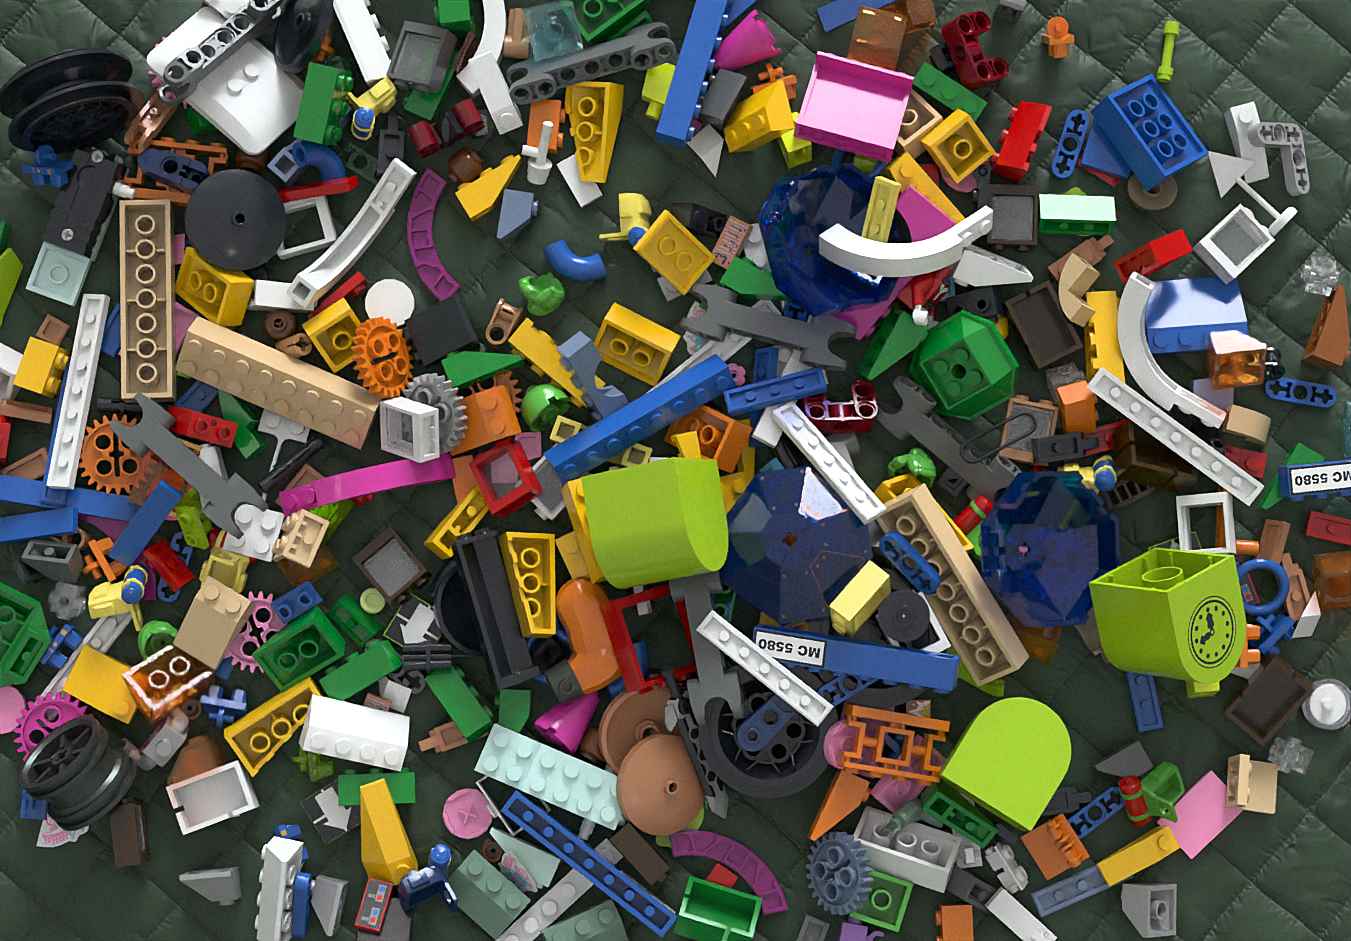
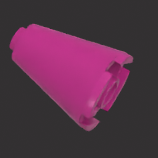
M757 10L752 11L721 42L719 51L713 52L712 59H715L714 67L717 71L719 69L733 71L782 52L780 48L775 50L773 45L777 41L763 18L757 20L755 17L759 14Z
M591 692L582 698L562 705L557 703L534 722L533 725H536L535 729L548 742L561 746L559 750L572 756L576 752L600 702L598 698L599 692Z

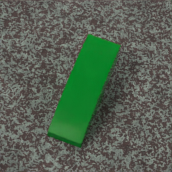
M218 389L224 420L238 424L234 437L236 446L246 459H256L269 447L254 428L260 423V419L244 399Z

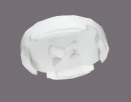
M384 279L375 283L369 289L365 298V309L370 319L383 317V319L389 318L391 323H397L398 328L405 325L404 320L413 315L415 299L411 290L404 283L395 279Z

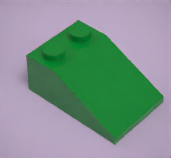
M892 307L879 326L855 372L872 380L914 350L919 343L921 344L928 334L926 329L929 325H917L914 323L912 315Z
M315 605L292 619L253 652L252 656L278 689L284 692L344 656L346 641L318 605Z

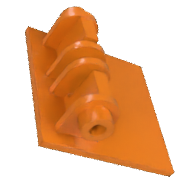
M1063 813L1020 837L1047 880L1071 867H1077L1081 864V861L1090 857Z

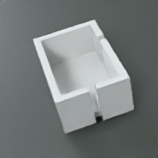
M236 760L166 787L173 809L184 806V811L176 813L183 835L260 806L246 767L241 760Z

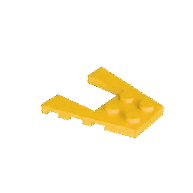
M750 418L739 420L750 426ZM697 431L671 436L672 442H676L680 454H677L678 457L701 459ZM749 438L737 462L739 472L719 476L728 527L753 520L755 448L749 447Z

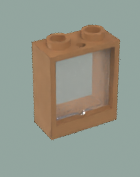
M1014 395V398L1006 401L1003 420L1018 412L1028 411L1035 416L1037 427L1032 434L997 452L996 455L1001 454L1012 462L1032 466L1037 465L1045 468L1049 462L1034 464L1031 439L1054 435L1059 407L1053 406L1051 401L1039 400L1038 403L1028 401L1029 397ZM1021 415L1002 425L998 447L1030 431L1033 427L1031 417Z

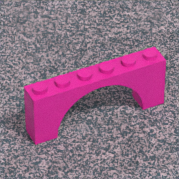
M911 184L908 185L897 200L896 209L907 222L912 243L936 237L957 225L954 219ZM915 276L896 277L885 286L868 291L846 289L829 280L814 298L813 303L829 316L839 318L854 325L858 329L855 336L858 340L863 336L868 338L876 328V325H874L879 317L884 319L892 309L890 306L895 298L900 300L897 297L898 294Z

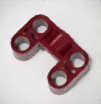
M983 11L961 14L945 24L941 30L951 59L959 74L960 82L968 90L989 87L1008 76L1010 70L1004 58L1000 56L987 58L983 53L978 37L991 28V20Z
M466 99L452 107L453 114L464 131L456 141L471 136L485 127L472 99ZM421 121L407 130L420 158L431 156L445 147L433 128L436 122L428 124L427 121Z
M865 380L854 382L848 402L830 403V401L826 400L825 393L799 400V409L820 433H868L873 429L878 412L873 385Z

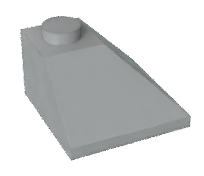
M239 867L188 871L179 875L181 882L211 902L219 901V905L235 904L234 900L241 898Z
M319 875L316 877V881L312 880L311 903L326 935L333 936L339 930L349 881Z
M1122 884V910L1142 937L1176 935L1177 884Z

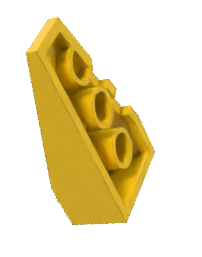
M584 81L566 87L565 109L566 114H569L572 128H570V133L574 137L576 145L575 156L582 182H606L622 113L624 85L611 82Z
M383 778L360 786L362 863L369 878L398 885L402 877L410 871H419L417 859L385 779Z

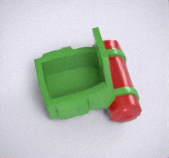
M980 495L952 521L974 546L970 552L973 557L985 565L990 563L991 554V566L998 562V559L1004 557L1014 547L1017 541L1014 531L1005 522L999 521L997 523L994 517L990 515L994 510L992 502ZM985 546H986L987 551H991V549H992V550H994V552H992V553H991V552H987V553L985 554V552H984V551H985Z
M1164 761L1141 781L1132 775L1119 780L1118 789L1123 798L1127 816L1134 826L1147 824L1152 818L1151 815L1163 817L1174 823L1178 821L1173 804L1177 802L1185 790L1177 766Z

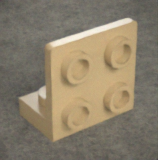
M304 509L292 513L291 516H287L281 527L284 533L281 539H276L271 552L274 553L272 560L277 562L286 558L307 569L310 568L330 521Z
M1245 754L1229 757L1225 808L1274 814L1278 765L1250 760V755Z

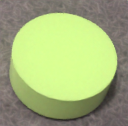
M369 588L362 593L360 605L365 612L375 614L384 608L385 599L376 588Z

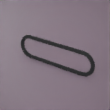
M1028 411L1018 412L966 440L960 447L961 458L969 464H975L1027 437L1037 427L1035 416ZM1021 415H1028L1033 420V427L1030 431L976 460H969L964 456L963 450L967 444Z

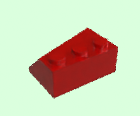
M1021 101L1018 107H1012L1007 120L1011 121L1008 130L1003 129L998 143L1002 144L1000 150L992 155L988 164L992 166L990 174L1016 185L1019 183L1029 168L1030 163L1028 162H1030L1035 153L1036 142L1044 130L1052 109L1051 106Z

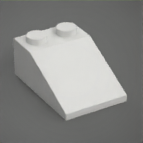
M972 244L963 248L962 259L948 266L952 270L950 275L954 278L953 281L965 287L968 284L987 286L1032 282L1033 280L1032 274L1025 265Z

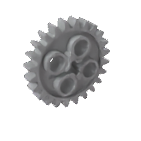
M428 373L413 378V382L407 384L409 389L403 390L404 395L407 397L406 399L438 409L439 455L455 450V446L461 444L459 439L465 438L462 430L468 428L463 423V420L468 419V417L463 415L462 412L467 407L460 404L463 396L457 397L458 387L452 389V381L445 382V376L438 377L437 373ZM405 414L404 422L408 424L405 432L411 431L410 440H413L412 415Z

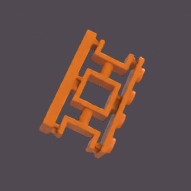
M138 134L133 144L129 145L127 153L130 156H139L143 152V150L138 149V141L142 134ZM161 137L160 141L152 140L149 147H147L148 149L171 151L196 161L197 157L195 155H188V153L219 156L220 158L209 157L208 171L210 175L215 174L216 165L229 167L228 160L231 156V152L221 143H210V146L200 145V142L195 140H185V143H177L176 139ZM139 165L137 178L124 177V185L136 190L133 200L170 199L174 206L186 207L191 196L157 181L156 186L160 189H166V191L135 188L134 186L144 187L145 174H143Z
M846 704L844 714L847 715V719L844 725L855 726L856 731L852 752L840 750L839 753L841 757L840 760H837V765L843 766L844 772L859 774L861 769L867 770L868 776L883 778L885 773L893 775L892 780L907 782L909 777L917 779L916 784L931 786L932 781L940 783L941 778L938 777V774L941 772V767L929 765L933 740L945 742L946 737L944 736L945 732H949L950 722ZM857 717L886 721L887 727L876 725L874 738L864 736L866 723L857 722L856 719ZM905 725L935 730V735L924 733L923 745L913 744L915 731L905 730ZM885 732L904 735L901 760L881 757ZM863 746L873 748L871 761L881 762L880 767L852 763L850 762V757L861 759ZM912 754L921 756L919 769L929 770L928 775L899 771L898 768L899 765L909 767Z

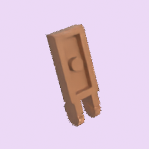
M155 92L132 121L131 127L125 134L124 143L128 145L133 144L140 132L143 135L138 141V148L143 151L146 150L151 144L152 138L156 137L177 110L178 105L177 107L163 105L158 100L157 92Z

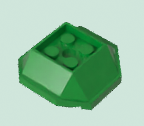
M961 310L928 329L925 340L915 348L909 371L916 383L935 398L937 404L933 408L934 413L972 420L1014 396L1019 364L992 321ZM958 364L964 366L966 374L959 371Z
M0 582L1 688L12 684L26 683L51 643V638L41 603Z

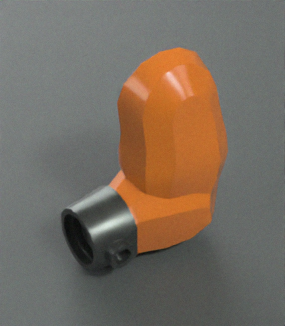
M586 577L569 580L560 587L555 597L556 615L566 630L568 642L573 651L572 656L568 660L564 659L544 672L547 683L559 705L600 690L622 675L599 607L602 604L611 602L602 584H592L590 578Z

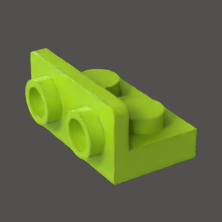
M191 488L177 502L174 509L187 545L207 549L209 543L206 535L213 528L210 519L201 511L202 505L199 492L195 488Z

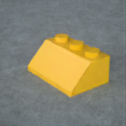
M779 80L737 103L724 128L725 141L728 145L729 153L755 150L795 129L783 80Z
M614 302L603 320L594 345L599 351L602 361L652 386H656L681 336Z

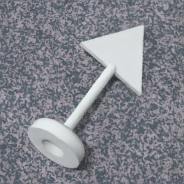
M1208 151L1221 198L1235 183H1238L1276 219L1269 227L1273 237L1298 212L1294 207H1288L1280 215L1241 179L1256 161Z

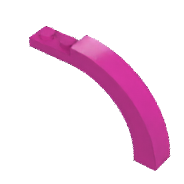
M451 453L439 455V458L421 463L407 459L354 470L279 492L284 517H287L301 509L310 511L380 492L438 483L456 478Z

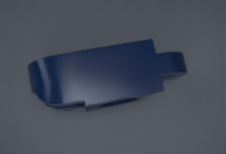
M152 148L151 150H144L137 159L143 174L150 176L152 180L188 195H191L199 185L194 182V179L200 178L203 181L211 176L203 163L166 150L163 152ZM171 167H178L176 172L167 173Z
M774 693L739 724L736 734L738 743L746 751L754 752L762 749L795 714L796 709ZM775 711L777 713L776 721L766 723L763 720L765 712ZM751 731L757 733L754 741H750L747 737Z

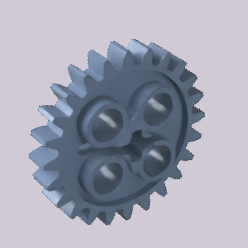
M835 831L823 834L822 838L815 840L817 845L810 847L814 854L807 855L811 864L806 865V868L810 870V874H807L806 878L812 881L808 888H814L815 891L812 897H819L818 906L824 905V911H831L832 915H845L857 912L856 908L863 907L862 901H868L865 892L872 891L868 886V882H873V879L868 876V873L873 871V868L867 867V863L871 859L864 857L867 849H860L861 841H854V835H847V832Z

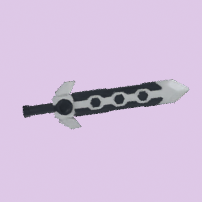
M670 665L664 666L660 671L672 696L667 701L668 707H665L666 727L668 731H672L675 724L677 725L711 812L725 819L727 817L728 795L723 781L713 772L704 757L699 740L698 724L690 704L688 691H680L672 667Z

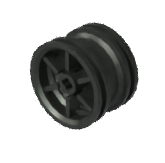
M84 715L76 717L57 727L36 745L19 770V785L33 799H47L48 815L65 831L84 828L108 813L126 794L136 776V762L121 747H109L107 745L108 733L93 716Z

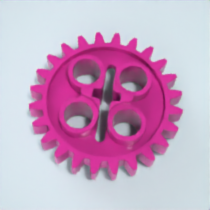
M61 691L57 692L55 698H53L51 692H47L46 700L38 695L36 697L37 704L29 701L27 704L30 710L23 708L20 711L25 717L16 719V722L21 724V727L14 729V732L20 734V737L16 738L14 742L22 743L23 745L17 751H26L27 753L23 760L25 761L30 752L39 743L32 738L33 730H41L44 733V738L52 732L49 728L38 724L37 719L42 720L51 729H55L76 717L84 715L94 716V713H85L89 705L80 707V699H76L73 702L71 701L72 696L70 694L64 699L62 698ZM48 709H55L58 712L59 718L57 721H49L47 719L46 712Z

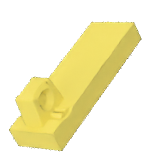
M882 176L875 177L861 237L887 243L901 184Z

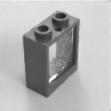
M405 20L386 76L399 89L408 90L409 87L425 95H428L429 92L439 94L458 38L448 29Z

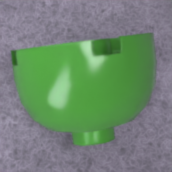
M551 383L532 385L525 391V396L521 402L522 418L533 432L544 431V425L550 422L551 426H553L558 415L563 417L570 408L567 402H571V399L561 388Z

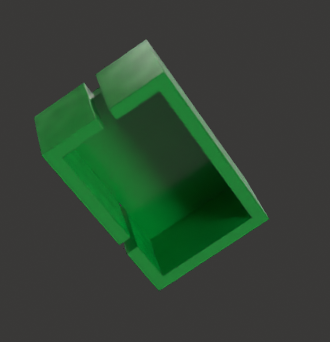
M435 0L437 7H434V13L438 27L448 29L458 40L466 39L467 36L469 39L476 38L474 15H470V12H473L472 0Z
M312 62L309 63L293 137L319 144L336 145V142L342 136V127L340 126L341 123H339L340 118L342 119L346 115L348 103L346 102L347 93L353 87L351 71Z
M689 876L673 933L697 941H752L762 898Z

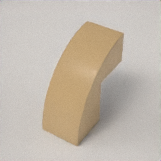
M1072 253L1065 263L1060 276L1059 301L1067 318L1084 327L1096 311L1081 297L1098 278L1100 273L1086 260Z
M1236 405L1227 407V415L1223 421L1221 431L1246 437L1245 441L1260 445L1266 444L1271 423L1269 417Z

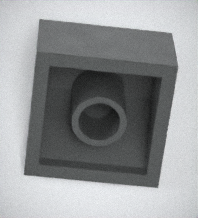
M719 69L717 75L712 73L708 80L709 89L705 97L700 95L698 104L702 105L698 118L722 131L745 90L747 77L723 69Z

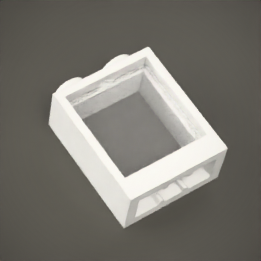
M1240 204L1192 249L1225 284H1228L1275 239L1271 236L1269 229L1260 225L1254 218L1251 210Z
M400 396L380 401L381 450L419 463L439 458V416L437 408Z
M543 456L532 469L544 493L531 502L537 506L535 512L544 521L548 518L554 521L566 508L561 493L563 485L554 475L545 456ZM586 472L583 475L579 476V478L589 476L591 474L589 472ZM520 480L515 486L519 487L520 485H522V480Z

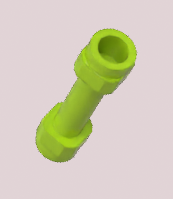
M1165 21L1162 35L1165 36L1162 61L1156 73V80L1159 82H1171L1173 75L1171 61L1175 37L1179 35L1180 23L1175 21Z

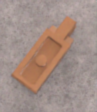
M1105 235L1098 241L1094 237L1087 239L1050 265L1047 270L1059 285L1062 270L1072 253L1086 260L1091 266H1094L1107 255L1104 249L1114 241L1110 235Z
M1288 552L1283 553L1280 565L1288 575L1290 583L1289 593L1283 604L1287 617H1291L1296 623L1299 621L1311 598L1303 571L1299 569L1297 563H1292L1290 553ZM1275 575L1276 580H1277V583H1278V587H1279V580H1278L1277 576Z
M453 721L434 728V730L429 731L431 738L418 742L422 752L435 748L436 753L468 743ZM489 731L486 732L485 734H483V735H482L481 737H479V738H482V737H485V736L490 735Z

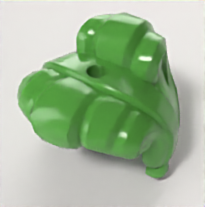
M551 272L539 277L537 280L532 276H527L518 282L520 292L528 300V311L533 315L543 316L554 311L565 298L563 284L558 279L553 278Z
M913 448L909 454L895 457L887 467L888 475L892 478L912 472L921 484L925 483L928 490L933 486L936 476L934 462L921 448Z
M157 620L147 622L141 628L138 635V646L145 661L152 660L157 664L176 658L181 652L180 648L173 645L178 633L177 629L167 622Z

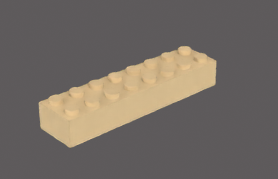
M170 199L119 200L121 399L125 403H138L134 396L140 392L154 402H177L175 370L174 205Z
M197 316L187 330L175 368L178 372L360 450L370 434L380 407V401L383 399L382 397L376 398L375 393L369 394V390L199 316Z
M925 483L883 504L886 507L885 513L876 518L884 533L897 531L902 534L939 573L941 577L940 586L932 594H924L977 686L979 687L1018 670L1030 656ZM894 541L890 542L892 546L896 545ZM902 550L898 555L901 556L904 551ZM905 557L906 565L910 568H915L914 560ZM920 569L916 574L919 575L922 570ZM926 579L925 583L929 584L931 583V580Z

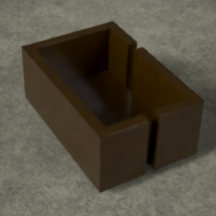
M1049 280L1003 303L1008 322L1021 347L1027 346L1028 348L1024 353L1034 372L1083 347L1072 323L1063 312L1059 298Z
M1127 421L1112 435L1114 454L1118 455L1114 458L1117 479L1158 488L1161 485V489L1179 494L1197 481L1195 466L1135 422Z
M1273 652L1243 684L1242 693L1238 690L1223 706L1224 714L1264 746L1314 692V687L1296 669L1292 672L1291 665Z

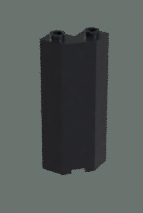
M489 527L474 531L476 536L473 537L471 532L456 536L457 541L450 543L493 690H501L523 683L525 680L541 676L538 666H533L526 640L522 637L513 596L495 539L498 531L490 532Z

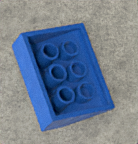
M1152 74L1107 95L1090 111L1147 192L1168 181L1209 154Z
M1237 276L1228 284H1225L1219 277L1155 282L1156 285L1146 306L1144 321L1146 340L1152 356L1241 350L1249 346L1247 320Z

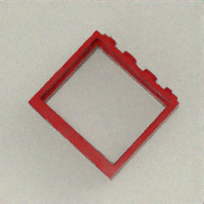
M669 584L616 599L599 606L627 693L638 690L639 695L653 691L652 685L657 684L659 689L667 686L662 674L644 680L621 609L670 595ZM685 600L675 602L695 663L673 670L677 682L691 678V672H694L695 676L698 675Z

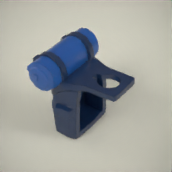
M437 844L435 848L431 849L427 866L419 871L412 870L402 877L398 886V896L405 910L440 894L451 912L456 911L458 899L447 882L448 867L451 862V853L447 846Z

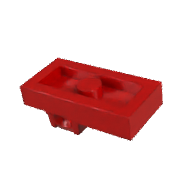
M1226 446L1224 454L1227 459L1253 478H1263L1267 454Z
M163 539L146 549L143 553L147 558L144 563L147 564L153 573L158 571L159 575L174 592H177L195 578Z

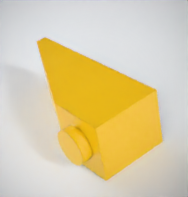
M478 484L468 492L424 542V545L442 560L453 556L450 543L457 541L456 536L471 532L489 510Z
M1168 825L1156 826L1098 862L1096 866L1107 885L1112 886L1162 860L1181 847Z

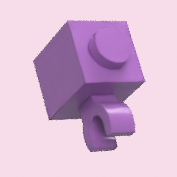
M848 917V920L841 919L838 941H873L875 936L884 937V933L874 930L867 935L868 926L863 924L862 920Z

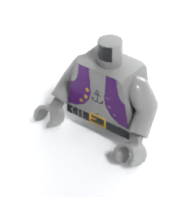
M163 691L165 694L164 700L162 701L157 698L156 703L166 708L168 714L137 750L136 746L127 739H123L126 743L123 750L143 770H151L156 765L163 767L186 740L189 729L188 717L176 704L177 698L166 691Z

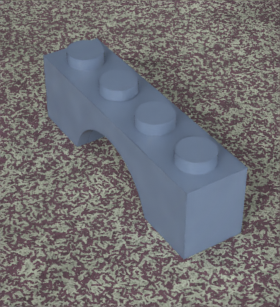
M349 105L346 115L342 119L340 118L339 123H341L342 129L353 118L355 113ZM297 138L289 146L283 147L267 165L271 172L289 187L309 167L298 166L292 154L295 143L307 140Z
M579 331L556 349L561 357L559 363L567 372L571 373L572 377L569 379L575 388L583 393L580 397L588 408H592L593 413H591V416L595 422L602 420L629 404L624 394L614 386L596 387L595 372L602 357L589 337Z

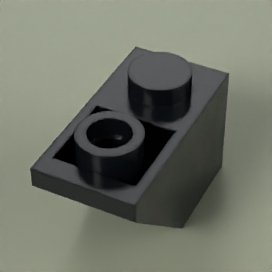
M672 202L670 213L691 234L719 239L725 227L726 214L696 203Z

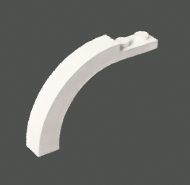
M482 0L485 18L481 42L473 58L491 50L499 66L503 57L505 35H507V16L504 1ZM468 63L456 77L462 87L475 99L481 91Z
M398 158L393 159L354 220L318 260L297 274L286 294L301 306L307 308L328 292L357 262L394 213V207L416 175V172Z
M985 206L936 237L904 244L882 243L865 239L836 224L819 235V254L839 266L868 275L906 277L930 273L962 259L963 248L969 246L974 240L987 234L992 229L993 210Z
M1134 271L1124 288L1117 319L1120 349L1131 375L1142 390L1166 410L1170 411L1175 403L1182 412L1194 414L1200 418L1203 424L1209 427L1215 426L1219 429L1227 413L1176 384L1160 369L1154 360L1147 344L1144 321L1146 306L1156 283Z

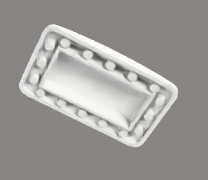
M210 6L203 7L148 54L146 60L147 67L165 82L163 73L167 64L185 49L195 47L227 19ZM251 39L200 81L196 90L185 101L245 153L259 155L297 121L305 84L294 73L280 69L275 63L274 55L256 39Z

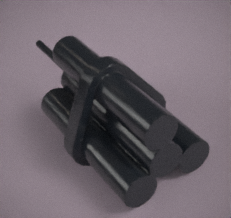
M426 640V643H403L404 671L426 670L427 673H432V670L452 669L453 657H478L468 654L453 655L452 646L449 642L431 643V640Z

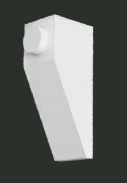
M490 50L469 59V65L500 135L522 126L521 113L516 103L510 97L508 85L492 51Z
M1254 101L1230 108L1224 113L1236 157L1256 161L1242 176L1243 180L1248 184L1269 178L1265 147L1253 146L1247 136L1248 128L1251 125L1260 123Z

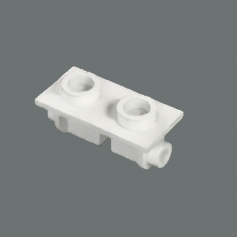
M998 841L995 847L990 846L984 850L986 853L985 858L994 871L1003 868L1004 871L998 874L997 877L1006 891L1013 894L1019 888L1020 890L1025 888L1028 883L1027 874L1022 866L1017 865L1014 860V853L1009 845Z

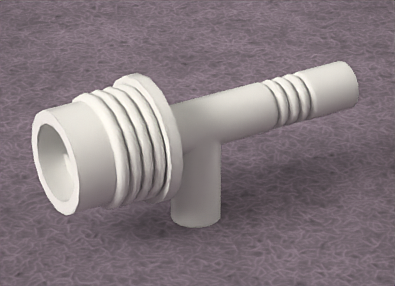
M549 121L543 123L538 148L523 145L522 155L531 156L528 159L527 180L533 184L541 185L546 183L549 171L552 168V162L546 158L553 123Z

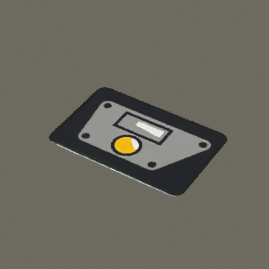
M478 109L485 127L471 135L472 139L491 138L490 112L488 109Z

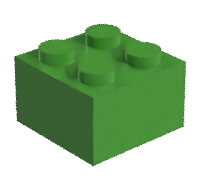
M873 869V871L868 873V876L873 879V882H868V886L872 891L865 892L868 901H862L863 907L856 908L857 912L849 913L848 915L899 932L914 883Z

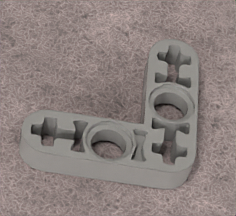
M1261 122L1251 125L1248 128L1247 136L1253 146L1280 148L1288 193L1293 197L1306 194L1309 191L1310 183L1303 135L1300 127L1293 123Z

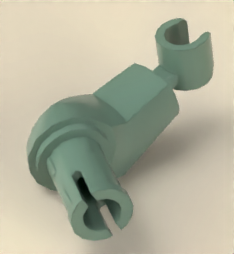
M914 798L904 803L892 815V818L885 822L881 832L884 829H889L892 833L888 838L892 839L900 828L903 829L912 821L922 820L935 826L937 829H940L944 823L922 809L921 799Z

